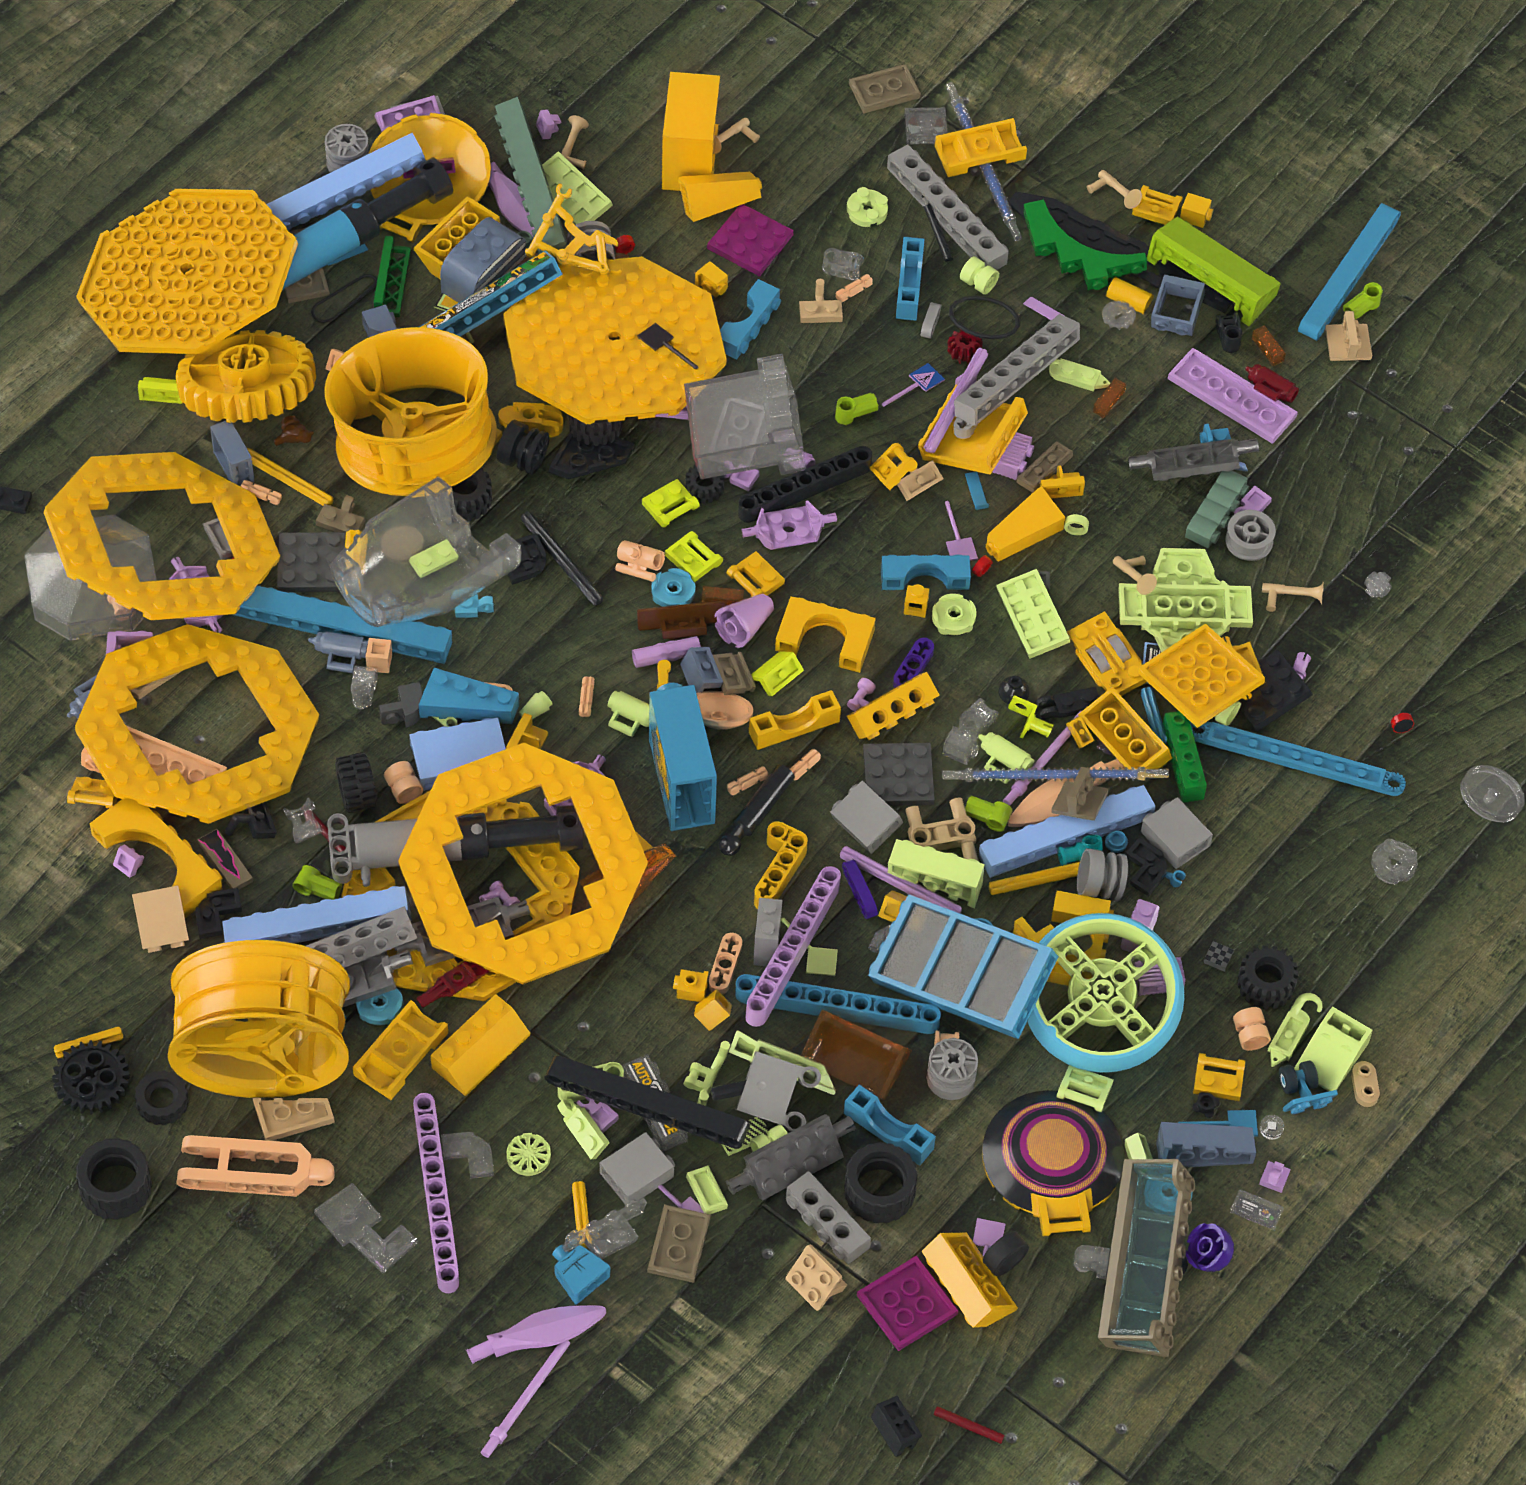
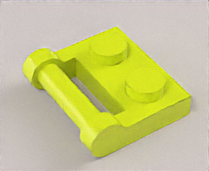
M678 479L642 498V505L663 528L669 525L670 521L689 510H695L700 507L697 498L692 496ZM685 501V503L681 506L675 508L667 514H664L666 511Z
M693 531L665 550V556L679 569L688 572L694 582L713 568L719 567L723 562V557L711 551L698 539V535ZM689 545H693V546H694L699 552H701L708 560L705 561V560H704L697 552H695Z

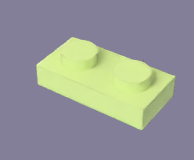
M446 539L411 556L409 562L421 579L457 561L459 556Z

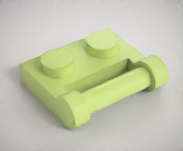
M1069 1065L1059 1087L1057 1098H1067L1094 1107L1095 1111L1102 1112L1114 1079Z

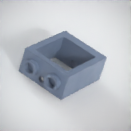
M1164 274L1151 315V327L1160 331L1166 330L1179 335L1192 336L1205 296V283ZM1167 294L1196 300L1189 321L1161 315Z
M223 421L211 426L213 452L229 481L241 486L244 480L254 483L252 457L233 423Z

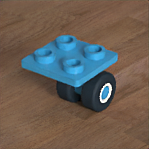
M1310 1060L1301 1062L1297 1071L1291 1065L1282 1066L1279 1069V1079L1283 1091L1286 1094H1291L1299 1090L1300 1098L1290 1101L1283 1107L1284 1112L1291 1111V1114H1298L1313 1106V1109H1320L1333 1102L1332 1099L1338 1095L1337 1090L1312 1095L1309 1089L1318 1086V1074L1314 1063Z

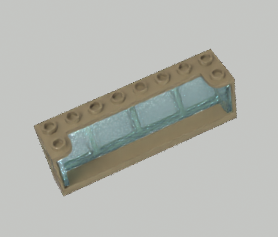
M1124 1159L1098 1339L1105 1347L1161 1357H1169V1351L1173 1347L1172 1329L1177 1320L1175 1308L1176 1303L1180 1299L1178 1286L1179 1281L1183 1277L1182 1258H1185L1186 1255L1184 1243L1185 1236H1188L1189 1233L1187 1221L1188 1214H1191L1192 1211L1191 1193L1195 1190L1194 1178L1179 1159Z

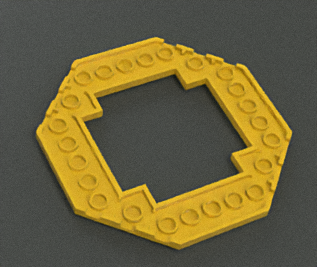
M176 452L92 456L45 506L44 510L46 521L67 577L75 581L78 578L86 582L88 588L102 595L106 593L116 598L115 602L130 610L132 608L139 610L143 613V617L149 620L236 614L243 602L248 600L257 585L262 583L269 574V571L273 566L277 565L280 559L279 551L255 494ZM185 489L191 504H213L235 559L218 560L216 567L220 576L140 582L134 566H111L90 510L108 509L109 501L105 493Z
M186 624L107 653L76 722L75 732L116 798L124 800L126 797L136 800L138 804L151 808L161 807L168 809L169 813L183 817L189 815L199 818L200 822L209 824L291 791L293 781L312 738V733L318 723L319 713L277 649ZM204 662L209 663L217 677L238 670L276 730L259 737V744L266 755L189 785L178 768L157 776L119 715L137 708V702L129 690Z
M521 743L438 774L400 855L398 864L432 947L452 953L453 956L470 963L473 962L483 966L484 969L499 975L502 974L520 984H525L609 952L643 873L646 870L648 861L613 779L529 744ZM541 786L549 806L571 799L604 879L583 887L591 908L505 940L497 919L478 927L474 926L443 846L463 839V834L456 820L457 817Z
M430 791L375 822L417 819ZM507 799L467 813H485L486 821L540 817L530 803L507 802ZM559 843L505 847L539 890L538 893L526 899V905L529 906L530 916L533 920L512 931L514 937L570 916L580 875V867L567 851L560 852ZM386 868L370 869V885L365 887L361 880V870H353L351 880L344 883L342 898L346 895L365 894L371 890H386L395 886V880ZM392 948L386 952L390 957L396 955L397 951H395V948ZM414 950L410 952L413 964L395 969L392 974L396 987L426 992L434 986L440 976L460 965L465 960L457 963L452 958L426 967L420 951ZM490 971L454 994L453 997L486 1001L516 982L502 974L499 975ZM455 975L453 978L456 980H460L462 976Z

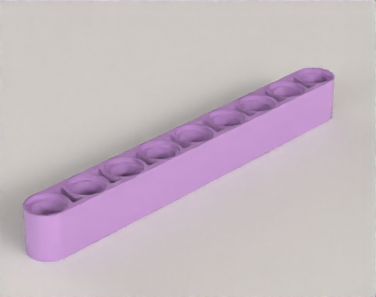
M828 866L821 870L748 998L745 1018L751 1026H761L768 1019L836 898L841 873L837 868Z
M420 1093L414 1098L413 1105L437 1284L442 1292L452 1293L459 1287V1272L435 1100L431 1094ZM421 1106L429 1107L428 1109H420ZM424 1127L432 1128L431 1130H423ZM427 1148H434V1149H435L434 1151H431V1152L426 1151ZM430 1169L438 1170L435 1173L428 1172ZM434 1190L441 1191L439 1194L431 1193ZM438 1211L444 1212V1214L440 1216L434 1215V1213ZM439 1233L447 1234L445 1237L437 1236ZM444 1254L450 1255L447 1259L440 1258ZM446 1276L453 1277V1279L449 1281L443 1280V1278Z

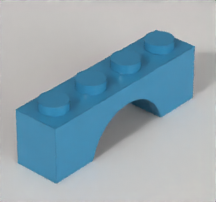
M903 238L896 319L917 321L924 239Z
M759 279L755 282L747 293V307L751 310L752 314L741 322H725L720 329L726 355L737 360L741 353L744 354L747 351L749 342L758 336L761 326L767 324L772 311L777 310L780 306V289Z
M937 554L932 556H882V590H904L906 584L911 579L921 575L938 578L944 583L947 590H969L971 579L970 556L960 554L953 556Z
M858 1085L845 1100L844 1114L851 1117L853 1121L887 1144H894V1146L902 1148L903 1151L911 1156L912 1161L919 1166L934 1150L935 1135L917 1123L908 1125L894 1118L882 1106L879 1098L861 1085Z

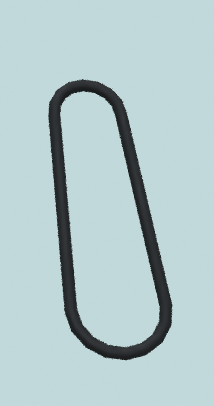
M364 274L317 302L312 307V317L322 323L335 320L374 290L377 286V278L371 274ZM371 277L374 279L375 283L370 289L332 318L322 320L316 317L314 311L318 305L362 278Z

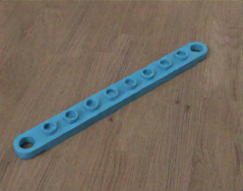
M1190 722L1195 742L1391 796H1398L1405 789V778L1399 775V773L1388 772L1386 769L1215 722L1204 723L1200 726L1204 732L1197 734L1193 731V728L1196 726ZM1396 781L1400 786L1391 788L1388 782Z

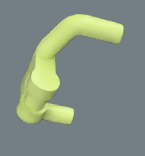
M728 1041L721 1043L719 1052L710 1068L693 1062L689 1069L690 1074L684 1080L683 1084L685 1087L700 1092L697 1103L701 1105H707L711 1088L729 1051L730 1044ZM698 1076L704 1077V1082L697 1080Z

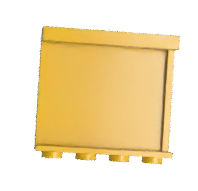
M955 385L948 394L943 406L938 410L937 416L930 423L927 432L920 439L918 449L922 459L925 461L933 460L934 463L991 475L1028 414L1024 398L1015 397L1012 404H1001L978 423L973 435L966 439H960L954 435L953 425L957 418L954 416L935 453L926 452L924 444L957 386Z

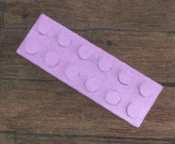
M1194 348L1168 374V380L1272 444L1297 417V411L1279 400L1275 402L1254 389L1255 385Z

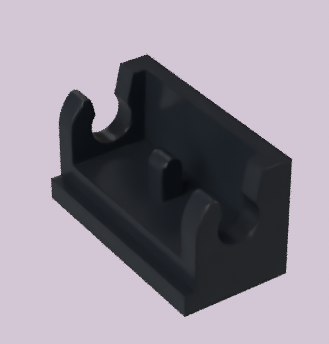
M892 1397L876 1405L871 1419L894 1456H900L908 1446L910 1450L913 1449L922 1437V1434L899 1397Z

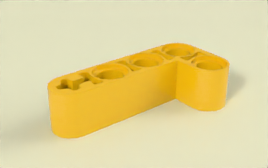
M779 821L771 823L767 828V845L778 853L755 888L754 906L756 909H758L759 898H780L807 854L808 838L806 834Z

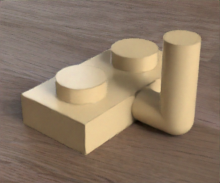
M821 278L817 279L816 301H799L800 323L842 322L841 300H824V280Z
M932 460L919 469L916 468L914 471H911L909 475L901 479L897 486L906 501L944 478Z

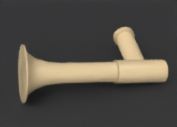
M573 115L568 119L572 128L561 154L572 165L584 170L587 161L570 157L577 135L581 129L588 128L589 123L584 118Z
M743 118L720 135H714L713 154L721 151V143L740 131L754 143L759 140L760 135L748 128L750 121L747 118Z
M1105 170L1099 172V180L1087 185V190L1092 194L1097 189L1108 184L1124 196V205L1128 209L1135 208L1142 200V192L1139 189L1129 191Z
M1116 556L1113 559L1115 566L1137 581L1136 587L1140 594L1147 595L1155 589L1157 580L1153 574L1141 575L1133 568L1134 566L1146 564L1144 556L1127 560Z
M1324 582L1322 585L1314 588L1263 583L1262 593H1269L1266 610L1270 612L1276 610L1277 594L1310 596L1318 599L1322 604Z

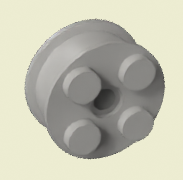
M1240 511L1233 515L1228 523V531L1225 538L1226 546L1234 556L1242 560H1260L1270 553L1273 547L1276 528L1271 518L1260 511Z

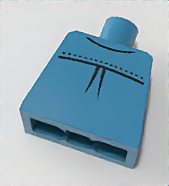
M560 1245L552 1253L559 1261L555 1265V1276L576 1305L610 1277V1266L581 1245L571 1252L563 1245Z

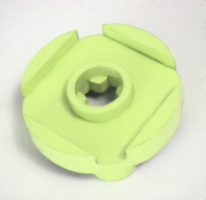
M865 187L859 188L847 201L849 218L853 223L863 227H870L871 224L875 223L877 225L881 224L888 215L887 197L875 190ZM864 206H870L873 209L868 208L864 210Z
M947 594L939 598V601L934 604L932 620L938 631L943 635L964 634L973 629L976 621V607L971 600L964 599L963 595ZM952 611H955L956 614H960L957 617L950 616Z

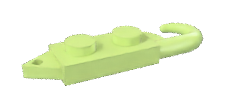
M1062 358L1060 360L1056 359L1049 366V373L1055 380L1094 392L1095 389L1109 388L1111 385L1101 374L1100 370Z
M1304 993L1295 1000L1268 1047L1271 1067L1285 1060H1290L1309 1026L1310 1018L1306 1012L1301 1010L1304 1003L1309 1000L1314 1001L1317 1004V1012L1320 1013L1322 1011V1001L1317 995Z

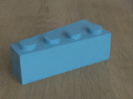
M433 668L419 703L420 718H428V716L439 717V719L454 717L461 718L462 721L498 718L499 723L512 724L519 708V693Z

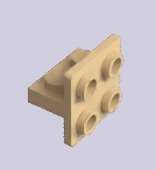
M1345 311L1342 324L1326 325L1325 331L1331 361L1372 359L1367 324H1359L1358 320H1355L1354 311Z
M811 1244L806 1246L786 1276V1280L816 1311L824 1306L830 1296L843 1292L847 1286L842 1280V1275Z

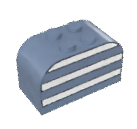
M491 217L483 219L445 258L440 271L441 293L459 303L517 268L519 263L527 257L525 254L527 248L526 239Z

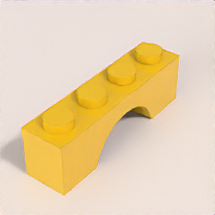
M830 690L811 697L805 706L791 714L778 716L769 711L749 718V734L756 749L759 750L840 722L841 707L833 691Z

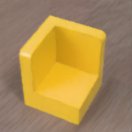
M716 989L696 1005L694 1016L710 1031L730 1016L732 1004Z

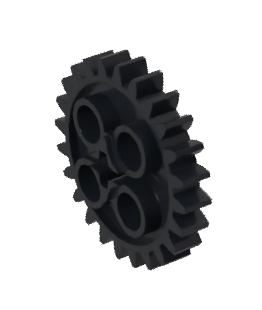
M90 1040L88 1046H84L83 1042H80L79 1049L72 1045L71 1053L63 1051L65 1059H57L59 1066L53 1067L56 1075H53L52 1079L55 1083L53 1085L54 1091H58V1099L64 1098V1106L71 1103L72 1111L80 1107L81 1114L85 1112L86 1108L89 1109L90 1114H93L94 1108H98L100 1113H103V1106L106 1105L109 1109H112V1101L120 1102L118 1095H126L123 1088H129L127 1080L130 1079V1073L127 1072L129 1070L128 1063H124L125 1056H119V1049L111 1052V1044L103 1048L102 1041H99L97 1046H93V1042ZM94 1060L101 1061L99 1064L96 1065L90 1064ZM72 1072H80L78 1076H70ZM105 1078L113 1079L109 1083L102 1082ZM84 1090H92L90 1094H82Z

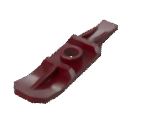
M464 961L440 976L434 986L417 997L416 1000L424 1008L438 998L453 996L490 971L473 962ZM455 975L462 976L460 980H456L453 977Z

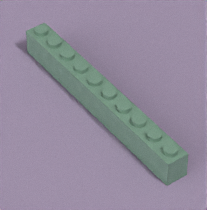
M515 97L496 105L497 114L494 117L498 126L502 127L499 129L503 141L506 140V143L503 145L507 154H511L508 160L511 168L516 170L513 172L516 183H520V186L517 188L521 198H525L522 204L526 213H530V215H527L530 226L534 227V230H531L533 237H535L543 222L542 217L545 213H548L554 199L525 111L519 98ZM556 214L553 219L554 225L547 230L542 241L558 250L565 249L568 246V242L559 215Z

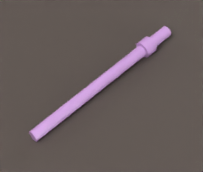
M1068 727L1061 732L1029 771H1040L1071 736ZM1034 778L1017 780L1003 802L1010 806L1018 796L1024 794L1028 784Z
M568 1340L556 1346L500 1426L495 1427L491 1432L489 1441L481 1451L483 1456L489 1458L497 1445L503 1443L507 1437V1431L570 1345Z

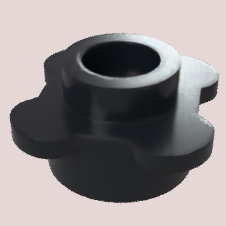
M1201 1092L1198 1094V1100L1193 1104L1192 1109L1194 1112H1201L1205 1114V1117L1211 1118L1214 1116V1110L1219 1106L1220 1101L1210 1093Z

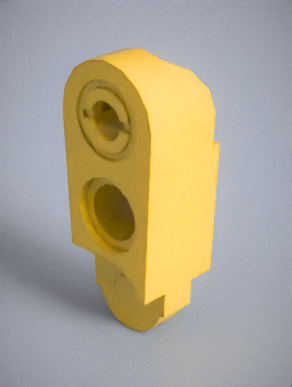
M513 402V406L504 407L498 413L499 423L505 428L512 420H517L527 424L529 431L532 428H538L539 431L548 432L549 437L558 436L564 428L561 411L552 405H545V403Z

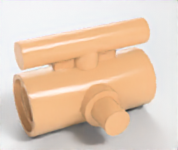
M624 540L618 547L617 557L621 561L628 562V565L617 563L615 570L653 582L656 579V574L647 571V568L655 571L660 570L664 564L665 555L661 550Z

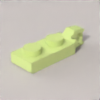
M572 1099L562 1100L557 1107L561 1114L565 1116L563 1118L564 1122L589 1158L597 1159L608 1146L609 1141L585 1108L574 1104Z

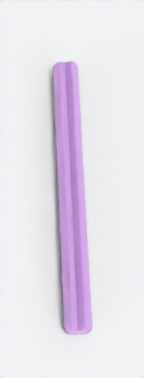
M978 348L924 444L926 452L935 453L955 416L954 400L973 384L988 356L987 350Z
M844 846L841 850L840 858L845 861L854 859L860 869L905 893L961 913V906L918 883L914 884L889 874L887 867L852 848Z

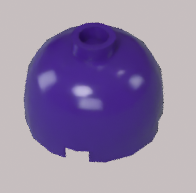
M1203 1223L1194 1228L1188 1236L1187 1243H1189L1188 1251L1186 1250V1257L1194 1268L1206 1272H1216L1225 1268L1232 1260L1234 1243L1230 1234L1221 1226L1213 1223Z

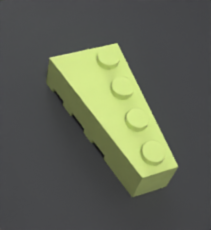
M896 839L888 861V873L914 884H917L918 881L922 882L928 890L936 892V890L944 891L949 894L948 898L957 901L958 898L968 901L967 906L975 909L983 885L984 864L975 859L958 857L954 853L936 851V849L930 846H919L909 840L902 841Z

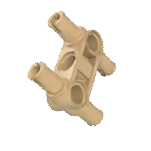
M954 798L949 802L954 819L930 824L922 823L918 806L906 808L910 826L907 831L909 841L919 846L933 847L936 851L960 847L964 859H975L978 861L974 846L976 843L975 824L966 815L962 798ZM966 829L969 834H961L959 830ZM921 837L925 840V842L919 843L915 840V838Z

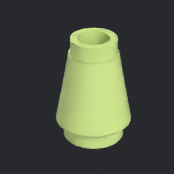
M543 691L535 693L522 710L519 711V715L522 717L526 713L532 715V719L549 711V707L553 705L552 701Z

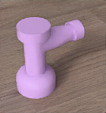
M867 678L859 680L857 684L859 690L854 698L850 699L847 703L851 710L856 711L869 703L864 697L866 694H872L876 688L871 680Z
M501 881L494 882L489 888L490 892L479 896L480 902L499 897L506 907L520 903L517 897H510L503 889Z

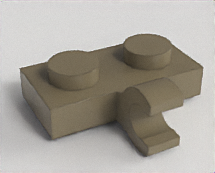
M346 495L341 509L324 504L316 519V525L333 532H345L346 536V532L349 530L361 531L365 518L352 513L356 505L353 503L355 498Z

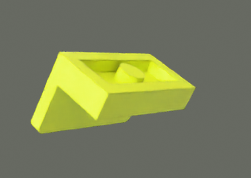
M144 377L143 381L139 380V400L182 404L176 380Z
M780 651L753 672L751 676L753 681H760L768 696H773L803 672L804 669L794 652Z

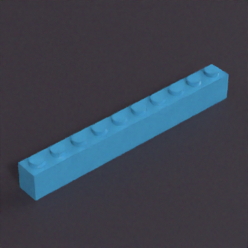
M257 586L248 600L244 601L240 606L238 612L232 614L312 634L327 631L363 637L368 641L369 638L391 640L392 652L445 664L452 645V630L444 627L430 626L423 622H413L401 617H391L380 612L365 611L358 607H348L337 602H326L315 597H304L293 592L278 591L272 587Z

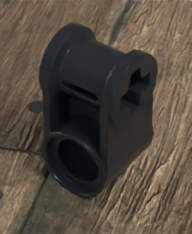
M1238 312L1227 316L1217 314L1215 324L1223 350L1228 353L1237 352L1240 349L1242 340V329Z

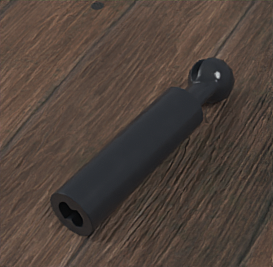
M781 764L775 766L733 821L734 830L731 834H726L720 838L719 848L724 855L733 856L739 852L742 838L753 834L794 780L795 776L789 768Z

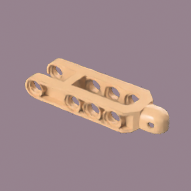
M191 1135L183 1138L182 1153L203 1155V1158L219 1159L218 1170L181 1168L178 1170L176 1183L178 1186L186 1189L297 1197L309 1185L326 1186L334 1180L335 1174L334 1166L329 1160L312 1158L311 1154L301 1143ZM232 1158L251 1159V1161H256V1159L274 1160L275 1163L280 1161L298 1162V1167L295 1173L287 1175L228 1170L229 1159L232 1160Z

